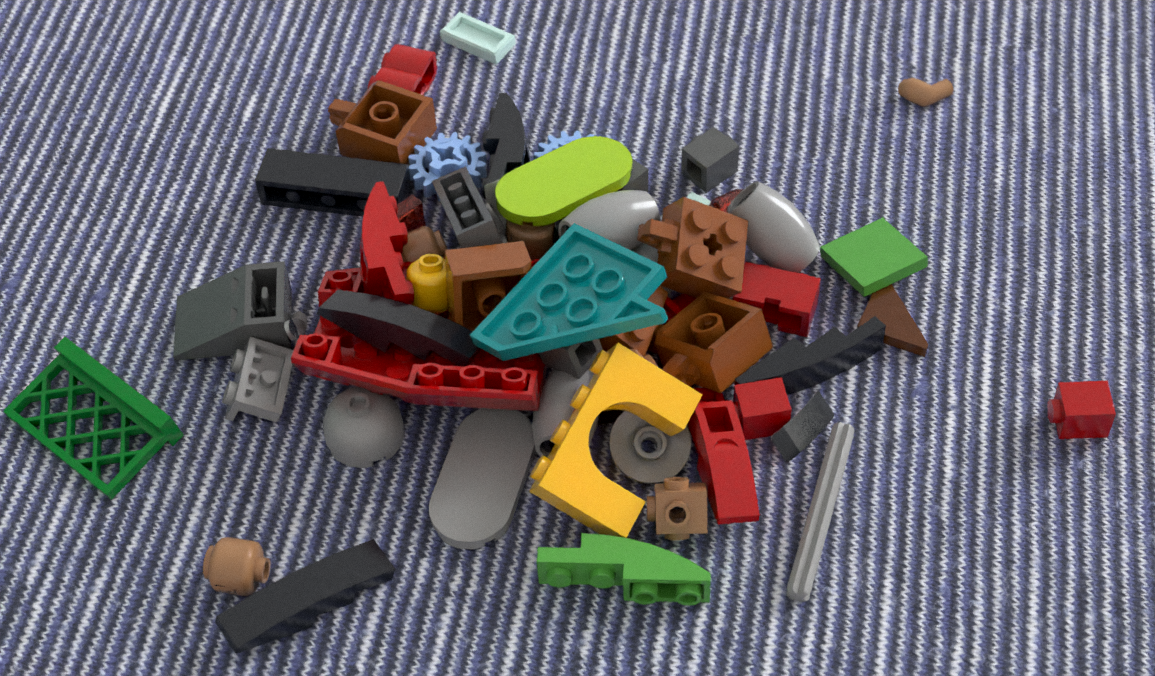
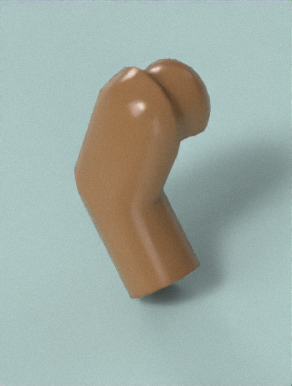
M909 78L902 80L898 86L900 96L922 107L932 105L952 95L954 91L948 79H943L930 85L919 79Z

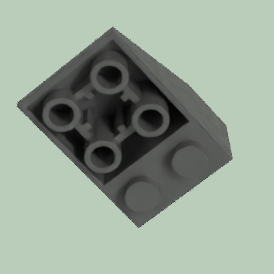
M285 261L246 264L177 296L174 361L232 356L236 349H244L250 336L291 349V340L284 328V322L292 319V289Z

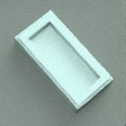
M461 12L440 31L441 41L496 65L516 45L515 35Z

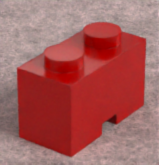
M745 261L742 292L734 295L733 300L760 308L765 322L778 324L777 331L808 337L818 305L821 278Z

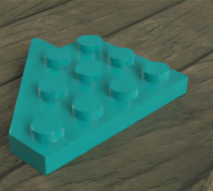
M573 223L470 334V337L475 346L502 361L663 324L668 320L664 308L647 299L668 276L664 266Z

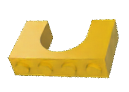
M617 343L607 352L602 349L591 364L589 371L594 373L588 386L582 384L573 396L570 406L575 409L568 422L562 419L554 430L550 441L555 445L548 458L542 455L534 466L530 477L535 481L529 492L599 534L627 538L646 501L614 483L597 469L591 458L588 443L590 429L594 420L601 412L624 410L633 413L672 437L685 429L702 394L625 346Z

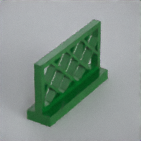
M64 337L54 347L59 355L3 410V413L112 500L166 442L174 446L184 434L168 414L68 338ZM62 370L66 371L69 374V387L51 390V381ZM95 394V407L76 410L77 395ZM68 397V409L66 412L49 414L51 399ZM41 401L40 416L23 418L19 415L29 403ZM121 414V428L102 430L103 415ZM94 417V432L75 435L76 420ZM67 421L66 436L48 438L49 424ZM146 433L152 438L141 450L129 451V436ZM121 437L120 453L101 456L102 440ZM93 442V457L74 459L76 444ZM120 463V472L108 485L101 480V466Z

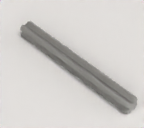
M837 422L832 427L787 585L786 594L791 600L806 602L810 597L855 430L850 424Z

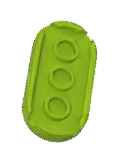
M589 136L571 141L505 174L498 181L495 189L497 210L505 219L515 224L523 225V221L533 222V226L552 224L568 216L573 210L587 201L607 193L616 192L624 187L631 177L632 155L622 143L607 137Z

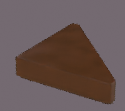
M891 284L874 292L861 316L857 328L875 316L886 325L884 344L925 357L928 343L893 285Z

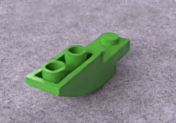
M582 533L581 548L538 547L537 550L539 584H549L553 587L592 585L596 588H609L613 585L623 586L624 601H634L644 605L652 604L656 601L678 602L688 606L696 605L700 602L710 603L711 573L674 552L649 543L611 535Z

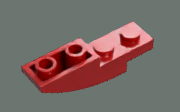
M384 181L376 182L369 194L362 221L360 271L366 294H382L384 298L406 304L413 303V285L409 280H405L403 275L402 248L403 245L408 243L407 228L404 222L399 223L395 197L389 196Z
M694 388V390L702 394V397L687 424L699 454L697 469L702 483L706 485L707 497L716 522L719 525L759 521L760 514L753 471L744 434L733 401H725L722 393L707 388Z

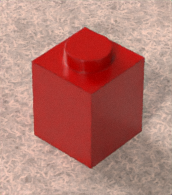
M782 377L734 385L733 404L745 440L772 436L791 420L792 409Z
M1108 380L1058 382L1054 399H1049L1047 407L1049 422L1056 424L1059 439L1106 438L1109 436L1116 415Z

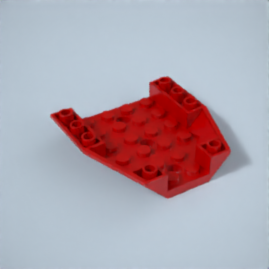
M540 259L531 260V266H534ZM403 262V275L405 277V280L406 271L409 265L413 262ZM360 267L326 271L318 289L319 307L338 289L365 293ZM448 309L443 313L436 314L449 319ZM320 316L313 334L299 336L291 355V363L306 375L346 386L349 384L358 386L372 393L399 397L406 402L419 405L538 411L541 390L547 366L542 363L539 353L502 361L482 349L474 360L465 367L457 366L435 352L426 361H423L395 344L384 353Z

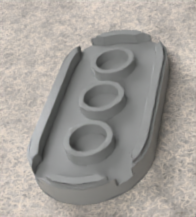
M481 408L468 415L458 426L429 502V515L432 526L437 531L438 536L448 545L459 549H478L484 547L486 542H490L494 538L495 541L498 540L510 527L536 452L532 423L524 414L517 410Z

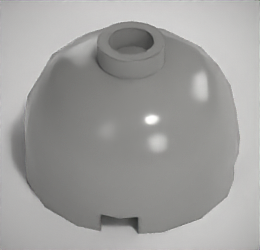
M358 386L347 388L332 400L326 408L323 419V432L327 447L337 461L349 467L374 466L373 461L380 460L383 457L387 461L395 455L403 443L405 429L401 412L397 403L387 394L372 393Z

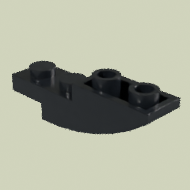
M499 93L496 106L490 110L489 129L483 133V148L490 155V173L488 177L483 179L482 184L485 200L484 186L486 184L500 180L508 172L530 162L529 148L520 112L507 93Z

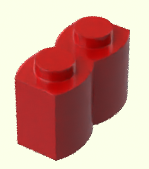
M400 44L394 45L389 53L384 54L381 68L376 75L371 76L368 88L379 80L424 95L429 90L437 74L436 52Z

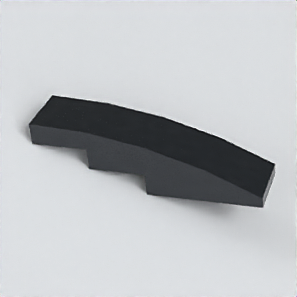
M338 289L319 307L317 312L318 315L384 353L395 344L423 361H426L435 352L457 366L465 367L482 350L474 345L470 337L473 331L424 309L377 295Z
M874 316L847 336L834 327L807 347L794 337L737 377L734 385L782 377L787 395L816 386L850 370L882 350L886 325Z
M373 539L332 554L268 585L216 616L215 623L235 654L312 628L315 616L352 604L355 593L391 581L395 568Z

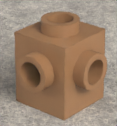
M667 477L663 479V483L655 484V496H647V522H655L656 534H664V538L668 540H686L690 538V534L708 533L707 490L705 483H689V479L686 477ZM681 507L679 510H673L672 508Z

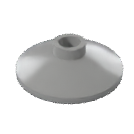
M624 411L616 419L611 429L609 449L615 465L625 476L640 483L657 484L662 483L664 478L676 476L683 469L691 452V436L687 425L683 431L671 437L633 413ZM650 440L655 443L656 450L652 453H647L642 449L641 443Z

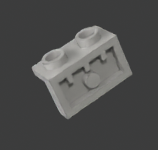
M251 336L243 350L236 349L230 365V371L235 373L234 382L229 380L222 399V403L228 405L225 419L233 421L238 411L274 422L279 420L282 415L291 373V355L293 350Z

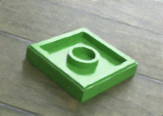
M884 218L820 246L821 258L863 297L928 267V256Z

